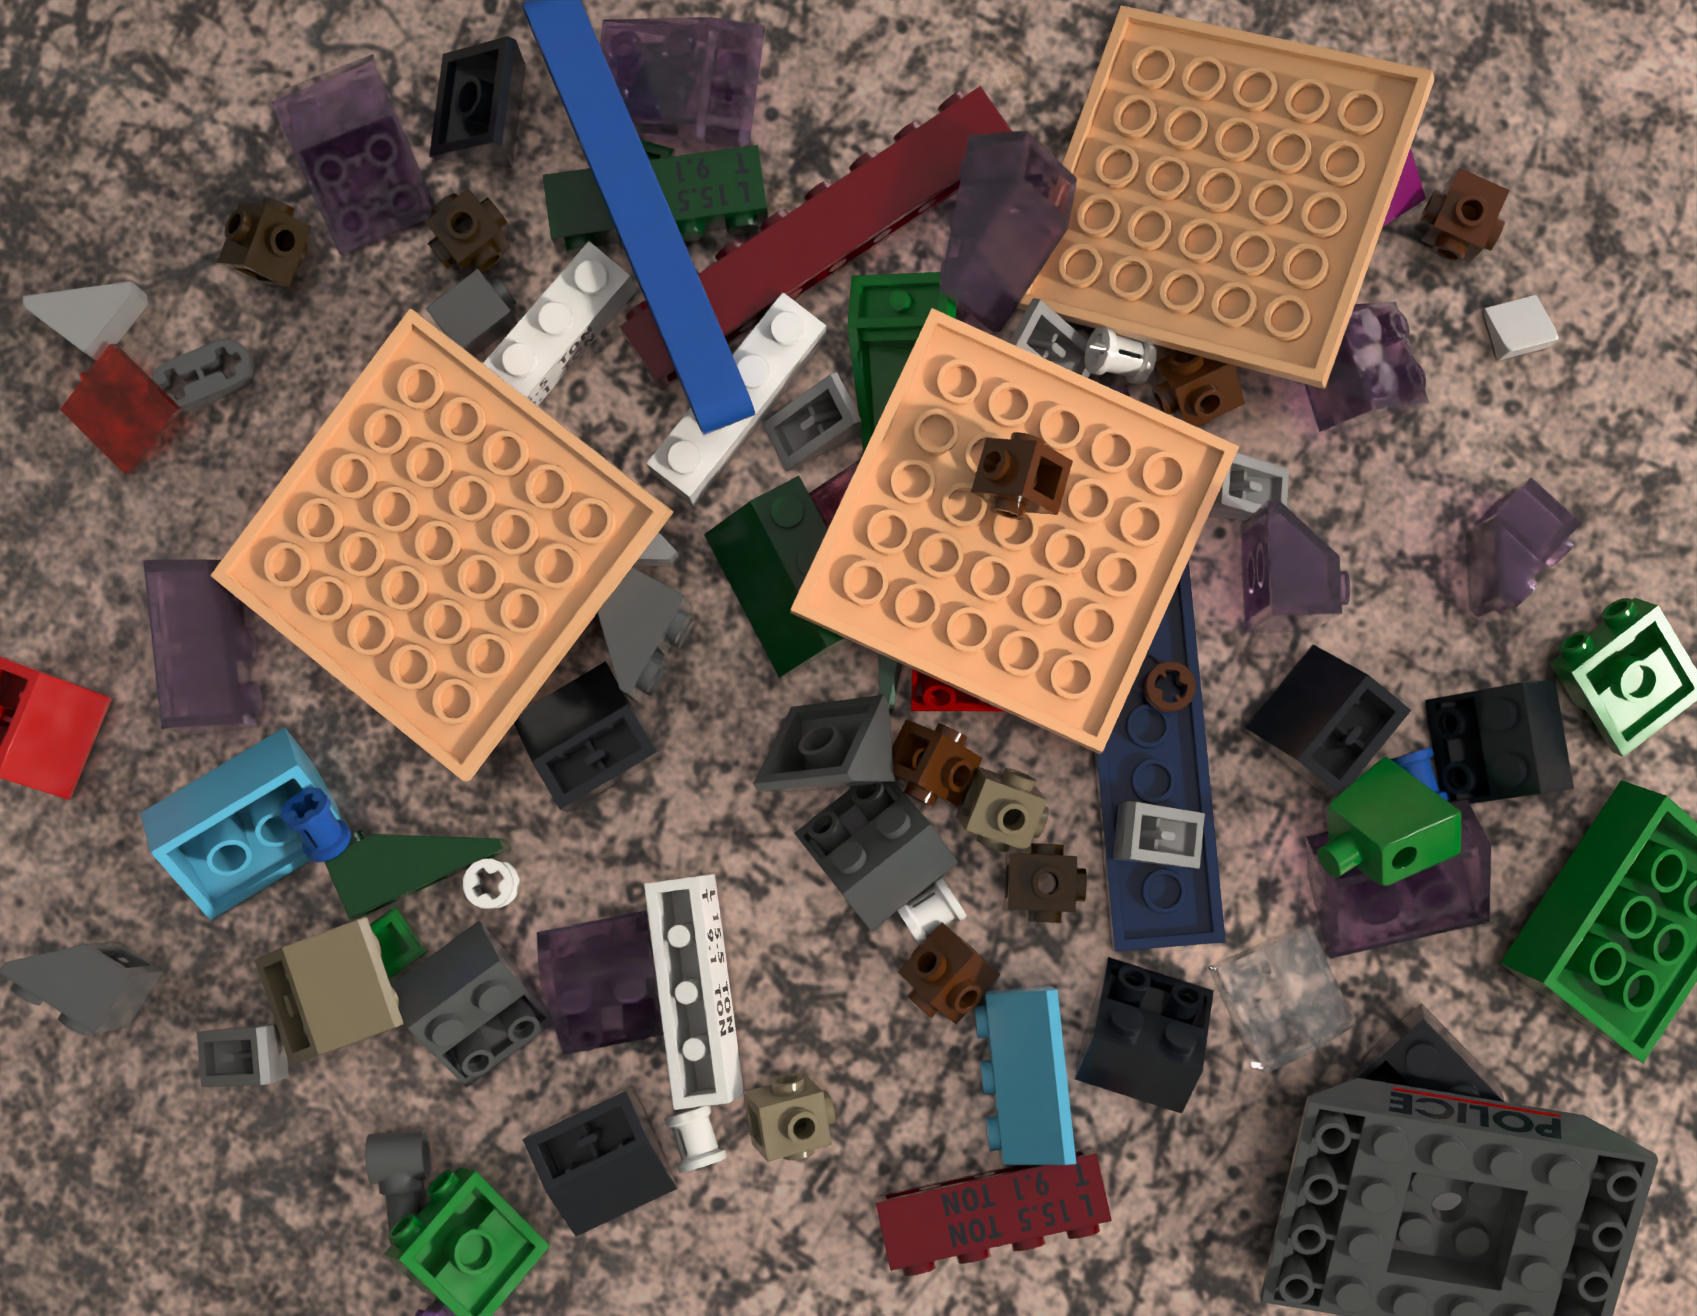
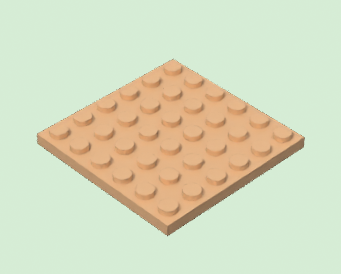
M1121 5L1012 302L1018 309L1026 311L1033 298L1040 299L1067 322L1094 329L1107 327L1114 330L1117 335L1325 389L1435 80L1433 71Z
M410 308L210 576L462 781H470L674 511L418 312Z
M932 308L790 611L802 619L1101 754L1239 446ZM1013 432L1030 434L1044 440V445L1073 460L1058 515L1025 512L1024 519L1022 520L1006 518L990 510L991 502L971 492L986 438L1010 439Z

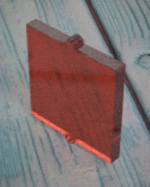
M115 343L109 344L90 371H84L80 374V384L60 410L125 475L132 474L151 448L161 445V435L182 409Z

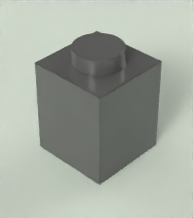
M476 269L426 307V310L440 329L474 357L518 323L509 309L517 303L498 277L488 282L479 269Z

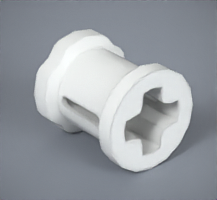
M1096 328L1091 334L1085 349V367L1092 374L1102 375L1105 372L1125 376L1129 383L1141 385L1147 381L1154 369L1157 349L1154 344L1116 335L1115 331L1110 328Z
M481 859L474 862L466 870L463 878V890L466 898L475 906L483 909L502 908L509 905L516 898L520 878L516 869L508 862H500L495 859ZM485 871L489 874H502L504 880L497 885L501 893L499 896L494 893L482 894L480 888L486 883L483 876Z
M942 877L934 881L933 887L897 910L920 946L927 940V936L932 934L942 922L946 925L953 919L961 922L967 918L964 910Z
M711 1105L695 1107L664 1118L666 1126L673 1130L681 1161L677 1164L679 1173L695 1170L727 1158L726 1150L718 1146L709 1117L713 1112Z

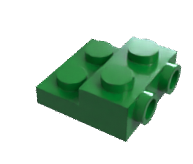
M1622 598L1609 604L1601 614L1604 621L1589 633L1587 631H1580L1565 638L1559 645L1561 655L1550 662L1551 667L1574 704L1587 710L1611 751L1622 757H1625L1697 701V670L1660 607L1638 598Z
M459 1167L453 1172L448 1169L438 1175L429 1185L426 1195L431 1200L417 1216L413 1213L405 1215L390 1230L388 1239L393 1244L384 1255L422 1292L430 1294L451 1316H492L550 1245L475 1170Z

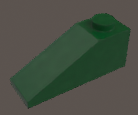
M365 829L351 833L350 843L341 854L324 862L348 918L355 919L362 918L465 871L474 862L481 859H491L511 849L507 840L500 838L387 834L367 836Z

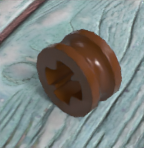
M1167 661L1158 664L1147 673L1143 682V693L1146 701L1152 708L1165 713H1172L1184 708L1192 701L1196 692V681L1193 673L1185 665L1178 662ZM1165 672L1176 674V684L1184 687V693L1181 698L1178 694L1172 697L1173 703L1162 700L1163 691L1155 688L1157 676L1160 680H1163L1167 677Z

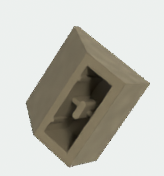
M367 917L281 947L255 959L290 1066L346 1047L404 1024L398 1008V995L390 985L381 959L379 940L372 932Z

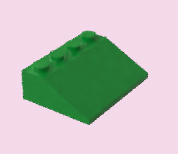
M1620 780L1500 963L1533 990L1643 1064L1697 982V822L1667 795Z

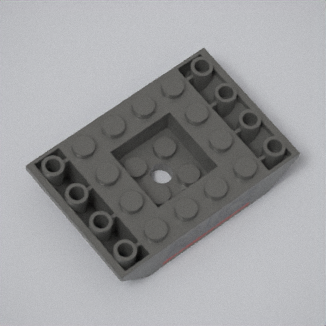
M1356 1078L1307 1096L1261 1290V1302L1342 1316H1613L1658 1163L1657 1155L1591 1118L1580 1114ZM1443 1193H1456L1462 1197L1461 1202L1451 1210H1438L1432 1206L1435 1198Z

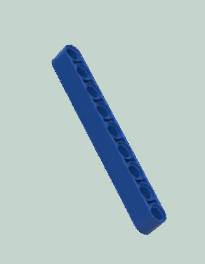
M526 0L521 2L539 50L703 436L754 416L755 410L747 388L581 0Z

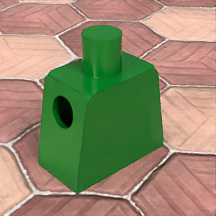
M1385 756L1330 803L1327 809L1329 842L1318 849L1317 856L1323 869L1334 878H1338L1352 868L1357 867L1378 885L1388 886L1454 857L1461 852V811Z

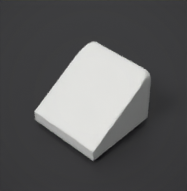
M1537 295L1483 309L1498 361L1549 348L1559 340L1557 331Z

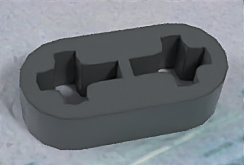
M217 340L158 366L152 374L150 382L151 392L157 402L172 412H190L247 387L255 375V361L250 352L235 340ZM225 354H229L235 360L241 359V362L234 366L236 375L228 378L222 372L208 375L209 372L223 366L221 357ZM175 375H179L185 381L199 377V380L183 387L185 396L181 399H178L172 393H166V390L173 387L172 377Z

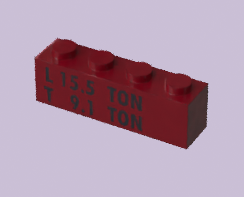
M1092 1148L1075 1151L1076 1164L1011 1165L875 1196L890 1271L902 1268L903 1276L919 1275L936 1269V1260L957 1256L959 1264L972 1263L989 1258L991 1256L990 1248L1012 1244L1013 1251H1024L1045 1245L1044 1236L1066 1231L1068 1239L1083 1238L1099 1233V1224L1110 1222L1112 1219L1097 1153Z

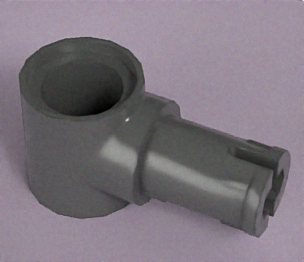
M426 1129L368 1134L366 1138L365 1159L367 1175L370 1184H379V1194L385 1195L389 1232L405 1215L413 1213L417 1216L421 1211L420 1190L424 1188L423 1180L429 1179L431 1172V1150Z

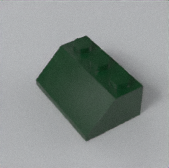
M800 476L750 500L704 534L779 679L851 642V640L802 619L790 611L828 531Z

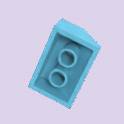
M285 727L140 813L150 853L210 921L311 861L303 852V841L296 830H290L280 816L286 801L301 790L308 788L322 789L331 802L330 810L335 818L345 822L350 832H353L313 762Z
M1049 985L986 991L983 994L984 1004L977 1005L974 1008L977 1039L987 1038L989 1060L980 1061V1074L983 1095L993 1094L995 1116L986 1117L989 1151L999 1150L1000 1159L1004 1165L1076 1164L1058 989Z

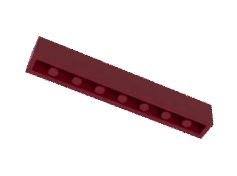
M981 86L967 95L963 90L951 95L938 107L939 114L924 124L920 120L909 123L894 136V144L879 154L876 150L864 153L850 165L849 170L851 172L834 184L830 179L819 183L805 195L804 199L806 202L790 213L786 209L774 213L761 224L760 229L762 232L745 243L742 239L729 243L716 254L715 259L717 262L700 273L696 269L728 345L754 329L782 293L796 301L1014 155L1017 137ZM643 301L626 314L627 322L622 324L620 328L625 340L661 391L678 380V376L646 301Z

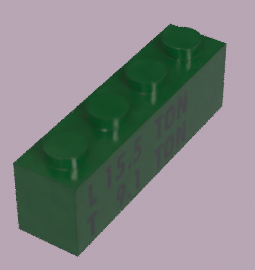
M758 145L649 160L684 242L699 240L705 237L706 231L727 229L729 234L754 232L759 229V224H762L768 218ZM590 168L542 175L550 235L557 252L566 251V255L575 257L588 241L597 248L599 246L619 244L620 248L624 249Z

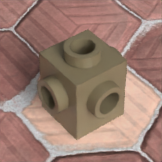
M978 767L962 799L956 817L966 831L978 834L977 841L991 849L1008 852L1009 847L1013 846L1027 851L1032 838L1040 837L1046 826L1049 809L1046 807L1048 800L1034 786L1036 779L1025 773L1005 768L1003 775Z
M796 1073L783 1074L771 1079L768 1086L743 1092L752 1145L767 1162L780 1158L786 1160L805 1159L815 1153V1149L832 1145L829 1125L835 1123V1111L831 1097L826 1090L822 1091L808 1076Z

